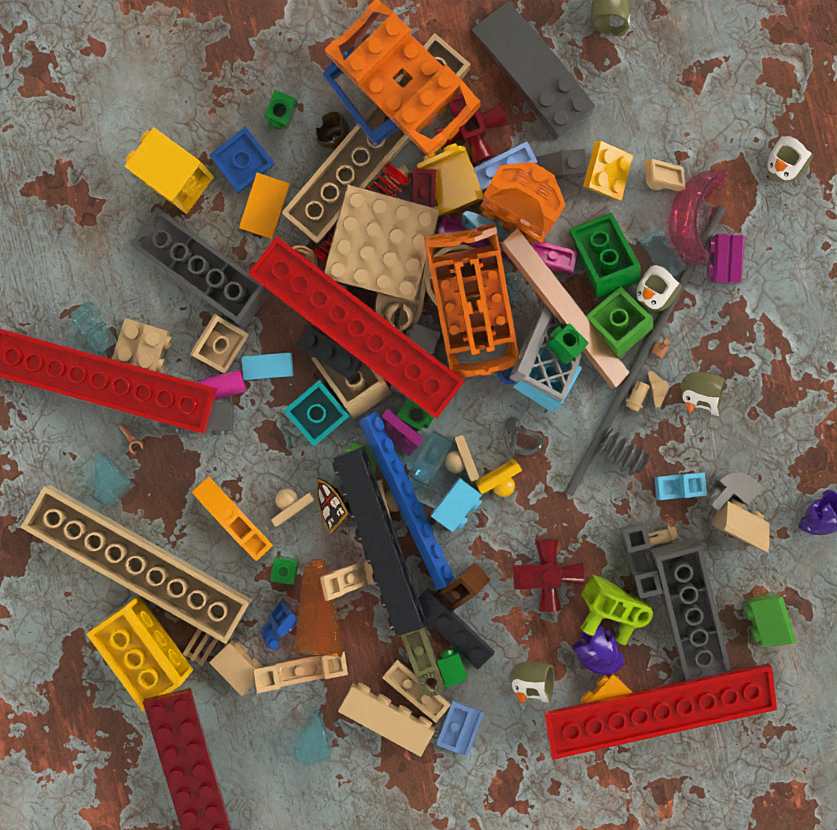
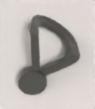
M508 418L505 428L507 431L512 432L511 449L514 453L532 455L544 445L542 435L520 428V422L517 418ZM517 431L537 438V444L530 449L521 448L517 445Z

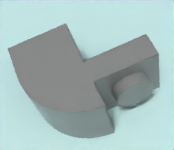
M727 472L716 479L722 487H717L709 495L711 500L707 504L714 510L719 511L729 498L734 495L743 504L749 505L764 487L747 474Z

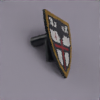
M317 478L316 492L320 513L329 535H332L350 515L348 510L350 505L349 502H344L337 488H334L327 481Z

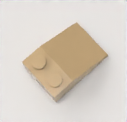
M315 357L311 358L353 420L392 394L384 379L364 363L353 380L350 381Z
M731 499L730 502L727 501L716 512L710 525L752 547L768 552L769 523L763 520L765 517L763 514L753 509L751 513L743 509L744 504L734 499Z

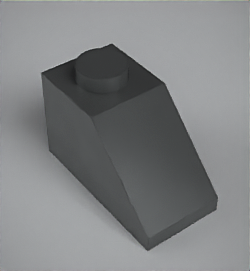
M585 149L559 151L536 157L537 165L554 174L555 179L584 177L587 172Z

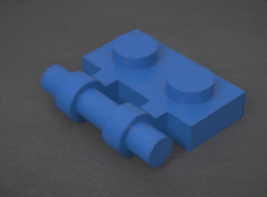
M283 599L268 616L269 621L261 630L262 639L266 646L272 650L278 648L280 636L284 637L287 632L289 633L294 629L298 619L290 604Z

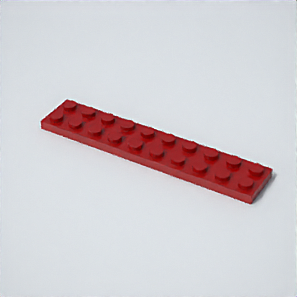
M278 236L275 237L248 272V275L435 419L438 418L465 381Z
M0 329L1 378L198 433H206L217 388Z
M767 663L544 712L550 756L554 760L777 710L772 666Z

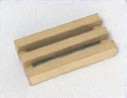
M197 629L182 655L191 658L192 661H196L200 666H203L218 639L214 638L203 657L199 658L197 656L210 635L205 634L194 654H192L190 650L202 630Z

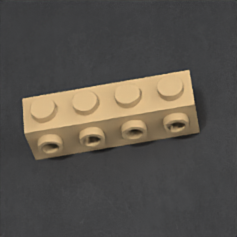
M352 683L338 712L421 757L434 734V727L431 726L432 722L421 716L419 719L411 715L412 711L402 705L399 707L391 704V700L382 694L378 696L370 692L371 689L362 683H358V685Z

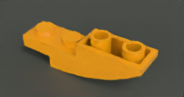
M209 476L191 491L255 561L273 546Z

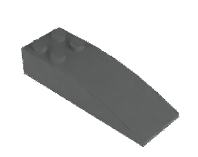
M508 1L471 29L472 33L555 140L573 128L595 109L594 103L563 63Z
M158 207L155 208L130 244L196 294L244 327L248 326L271 293L248 275V271Z
M693 537L650 549L654 567L658 571L663 591L661 597L685 681L730 672V663L702 545Z

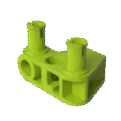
M592 574L581 593L589 607L590 613L580 628L589 635L594 636L602 619L609 618L622 622L613 637L618 643L626 645L634 629L646 626L653 617V607L644 599H639L635 595L626 593L605 578Z

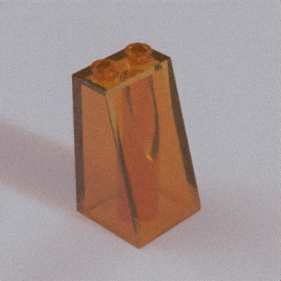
M312 559V561L305 564L303 570L295 652L342 657L345 643L337 598L325 601L320 580L322 575L332 572L331 565L325 564L326 560Z

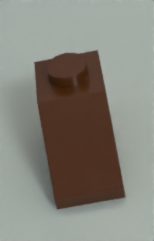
M475 562L457 575L436 595L454 611L476 596L490 581V578Z

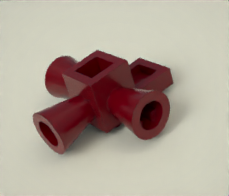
M462 93L456 95L448 103L454 119L466 106ZM497 104L481 115L477 109L473 116L463 126L459 127L457 134L450 140L447 139L441 150L462 138L463 144L469 142L472 164L492 158L494 154L483 136L486 135V129L508 125L501 104ZM447 126L434 128L435 135L437 136Z
M558 539L535 540L540 562L527 565H513L514 590L541 588L538 611H560L561 606L556 588H561V582L584 585V564L579 562L561 567L560 563L555 561Z

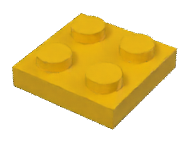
M595 141L583 187L613 200L622 201L633 155L602 141Z

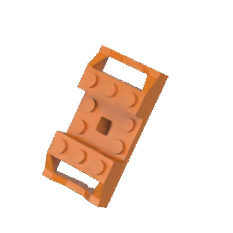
M374 0L362 16L342 36L332 41L324 49L326 55L428 157L439 150L446 143L447 139L453 138L459 131V127L463 126L480 107L481 101L472 93L467 85L446 64L442 66L412 36L411 29L380 0ZM379 14L385 15L387 19L344 60L342 53L356 43L357 37H362L368 31ZM401 73L404 75L402 79L407 83L405 87L395 81ZM461 91L466 106L460 114L433 139L420 134L419 132L426 125L430 127L435 122V118L438 115L441 116L446 111V105Z
M534 162L499 166L482 199L484 201L480 206V210L483 211L482 215L491 221L496 219L503 223L502 227L509 232L518 228L526 240L534 246L536 243L538 245L542 243L566 204L554 174Z
M490 223L470 230L424 237L449 369L459 377H471L476 375L486 376L493 374L495 371L513 367L519 353L496 225ZM486 237L492 244L490 246L433 257L435 247H452L460 245L461 242L472 243ZM479 296V299L476 300L477 307L472 308L471 301H466V298ZM507 343L506 354L491 360L476 363H460L454 353L470 350L472 355L480 354L479 350L486 349L487 352L495 351L494 345Z

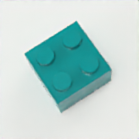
M320 380L283 410L313 447L317 446L351 417Z

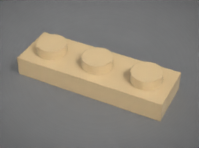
M398 659L382 676L386 682L435 723L451 706V703L440 694L430 697L422 693L415 673ZM426 683V687L429 691H435L430 685Z

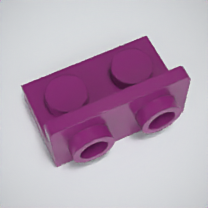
M387 409L381 416L384 428L393 444L410 456L424 438L390 410Z

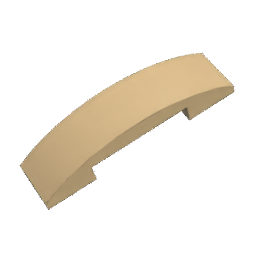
M363 561L322 575L320 580L325 601L345 595L344 593L366 585L374 584L372 573L374 572L371 564Z
M344 651L301 657L253 669L256 693L276 690L283 686L322 678L330 679L348 675Z

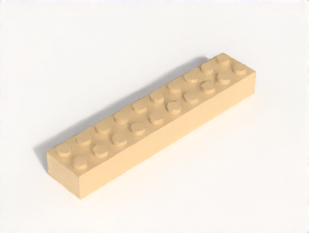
M435 33L423 46L442 66L446 64L461 80L469 72L471 64ZM401 73L395 81L405 87L407 83L402 79L404 75ZM376 104L363 116L373 131L390 119ZM357 124L282 211V215L316 245H321L324 242L323 239H326L329 236L328 233H331L333 227H336L347 184L368 190L367 186L370 187L373 184L371 180L376 181V175H381V169H386L384 165L387 162L391 163L411 139L399 128L377 146H374Z
M51 485L43 487L20 527L225 644L232 637L252 601L251 598Z

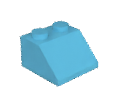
M547 348L539 350L538 353L542 362L551 359ZM559 360L558 363L562 373L569 371V363L565 365ZM553 363L543 365L548 377L557 375ZM579 365L577 366V369L570 383L566 396L582 369V367H580ZM538 367L531 369L529 377L536 381L543 379ZM559 378L550 380L552 389L560 393L562 386ZM521 380L513 386V388L551 413L563 403V401L560 402Z
M458 477L433 509L431 517L452 532L456 528L460 530L468 520L465 518L470 510L474 512L481 504L482 500L479 499L481 493Z

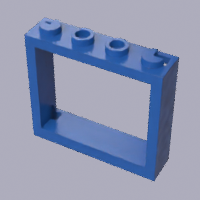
M373 32L368 34L362 41L364 42ZM353 46L343 54V59L345 60L357 48ZM334 62L329 63L330 65L322 73L324 80L374 146H377L399 129L389 119L373 131L335 81L344 72Z

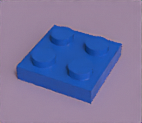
M244 127L209 155L238 193L254 182L256 173L264 174L275 165L247 127Z

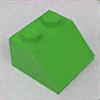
M621 286L586 315L618 358L653 329V318Z
M771 591L745 599L747 606L744 607L747 619L752 620L754 628L751 629V633L755 642H758L763 647L797 642L782 596Z

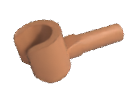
M665 339L662 343L656 341L650 353L662 359L670 341L668 339Z
M124 424L119 426L130 443L129 450L132 454H136L132 447L134 443H138L142 449L144 448L143 442L140 439H135Z

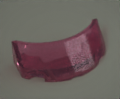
M728 169L702 171L695 175L685 184V189L678 192L673 201L671 215L669 216V233L671 242H673L679 254L678 256L683 262L707 266L710 253L705 251L698 231L699 209L704 196L710 197L714 189L724 187Z

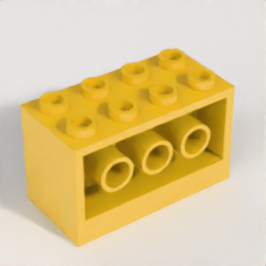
M153 127L151 131L147 130L140 139L141 144L137 150H132L125 160L127 163L124 167L185 214H188L214 179V176L202 162Z
M137 595L104 618L86 634L142 712L145 710L143 705L145 698L171 693L181 686L194 670L140 595Z

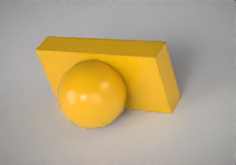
M511 459L474 483L481 494L493 489L496 495L507 497L515 489V483L511 477L521 472L522 469L515 459Z

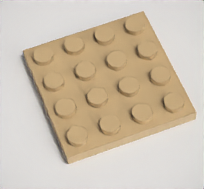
M347 184L324 273L338 282L414 301L427 257L424 237L433 235L440 210Z

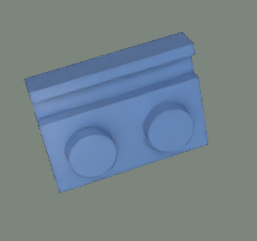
M452 700L436 745L468 757L484 711Z

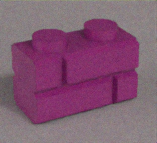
M716 234L713 236V240H709L708 253L712 254V263H708L707 277H711L710 283H742L744 235Z

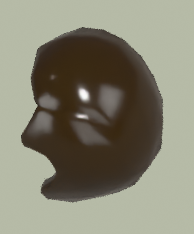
M332 111L322 117V126L320 128L316 127V140L325 149H336L350 133V127L345 118L339 112Z

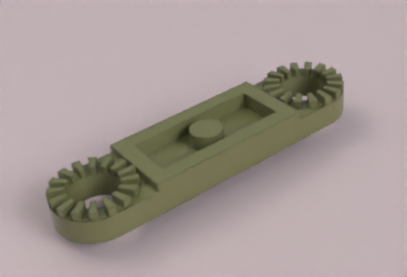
M423 627V629L401 635L422 693L430 697L439 695L444 689V680L425 628ZM429 678H434L438 681V688L433 692L429 691L426 687V682Z

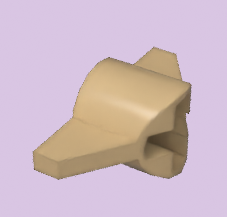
M649 371L648 377L651 394L654 399L655 408H659L666 396L669 385L653 371Z

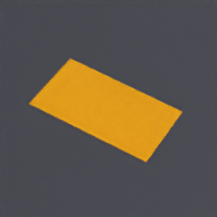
M256 173L239 228L272 239L290 183Z

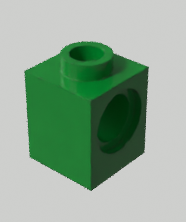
M274 90L264 114L265 119L269 121L268 125L279 130L282 127L288 129L298 105L297 99ZM285 107V115L282 117L275 116L276 108Z
M568 323L564 328L558 326L549 335L552 339L546 346L567 365L580 354L589 342ZM563 339L568 342L569 346L564 343Z
M407 398L397 415L398 418L420 431L423 427L428 429L434 419L433 416L409 398ZM414 408H419L423 411V419L419 422H415L410 418V412Z
M275 556L270 581L294 585L300 559Z
M447 649L439 653L440 657H437L436 660L446 688L468 680L458 650Z

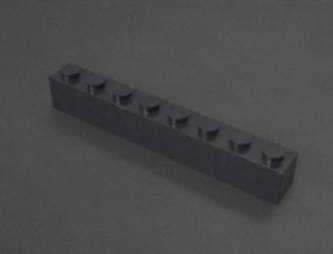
M365 446L339 454L333 458V469L335 474L340 476L342 482L341 492L344 498L348 499L350 505L348 510L351 519L356 521L358 527L356 530L357 537L360 542H363L366 549L364 551L365 559L372 566L374 572L372 573L375 586H379L382 594L380 595V601L383 608H387L390 629L395 631L396 636L423 629L427 621Z

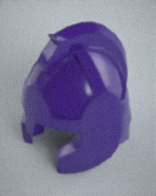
M827 490L823 492L821 499L812 501L806 511V515L801 518L799 528L812 535H828L837 532V493L834 490Z
M601 625L596 629L594 636L583 631L581 641L572 646V650L577 654V658L582 665L600 675L613 674L625 663L623 662L622 652L618 651L615 638L608 629L604 631Z

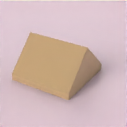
M214 314L190 355L225 374L249 334Z

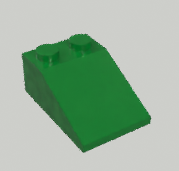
M612 213L569 229L588 281L597 298L616 291L620 286L625 288L640 282L641 266Z

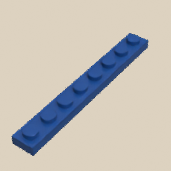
M377 411L369 413L358 420L436 589L445 588L454 579L452 569L443 555L442 547L435 538L431 524L428 523L423 506L415 495L413 485L404 471L403 463L396 454L394 444L384 428L383 420L379 417Z

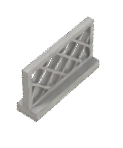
M542 300L509 378L516 382L521 380L562 402L583 351L569 362V371L562 373L558 363L560 359L556 358V355L546 346L550 341L547 331L552 328L556 329L558 326H562V324L558 323L555 315ZM547 348L551 359L542 362L538 352L540 349ZM553 363L557 375L548 377L543 365ZM537 367L543 378L538 381L529 377L531 369ZM559 378L562 386L560 393L552 389L550 380Z

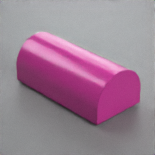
M241 369L196 381L197 383L217 388L214 401L248 392Z

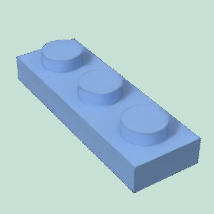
M528 142L474 168L482 191L487 189L501 165L526 162L537 164V160Z

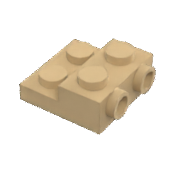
M125 318L112 359L162 373L165 365V359H163L164 352L169 350L172 343V337H169L171 332Z

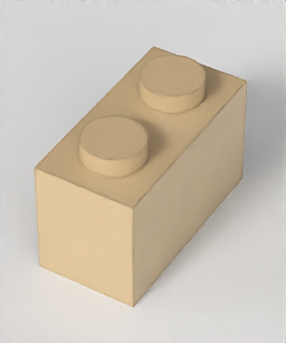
M231 640L209 663L243 696L255 684L253 669L262 667L258 660L255 658L251 659L246 654L247 650L240 642L237 641L235 643Z

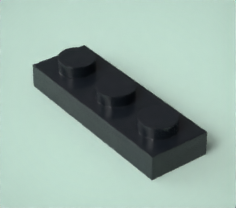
M307 326L296 343V346L350 381L353 380L363 364L346 349L310 326Z

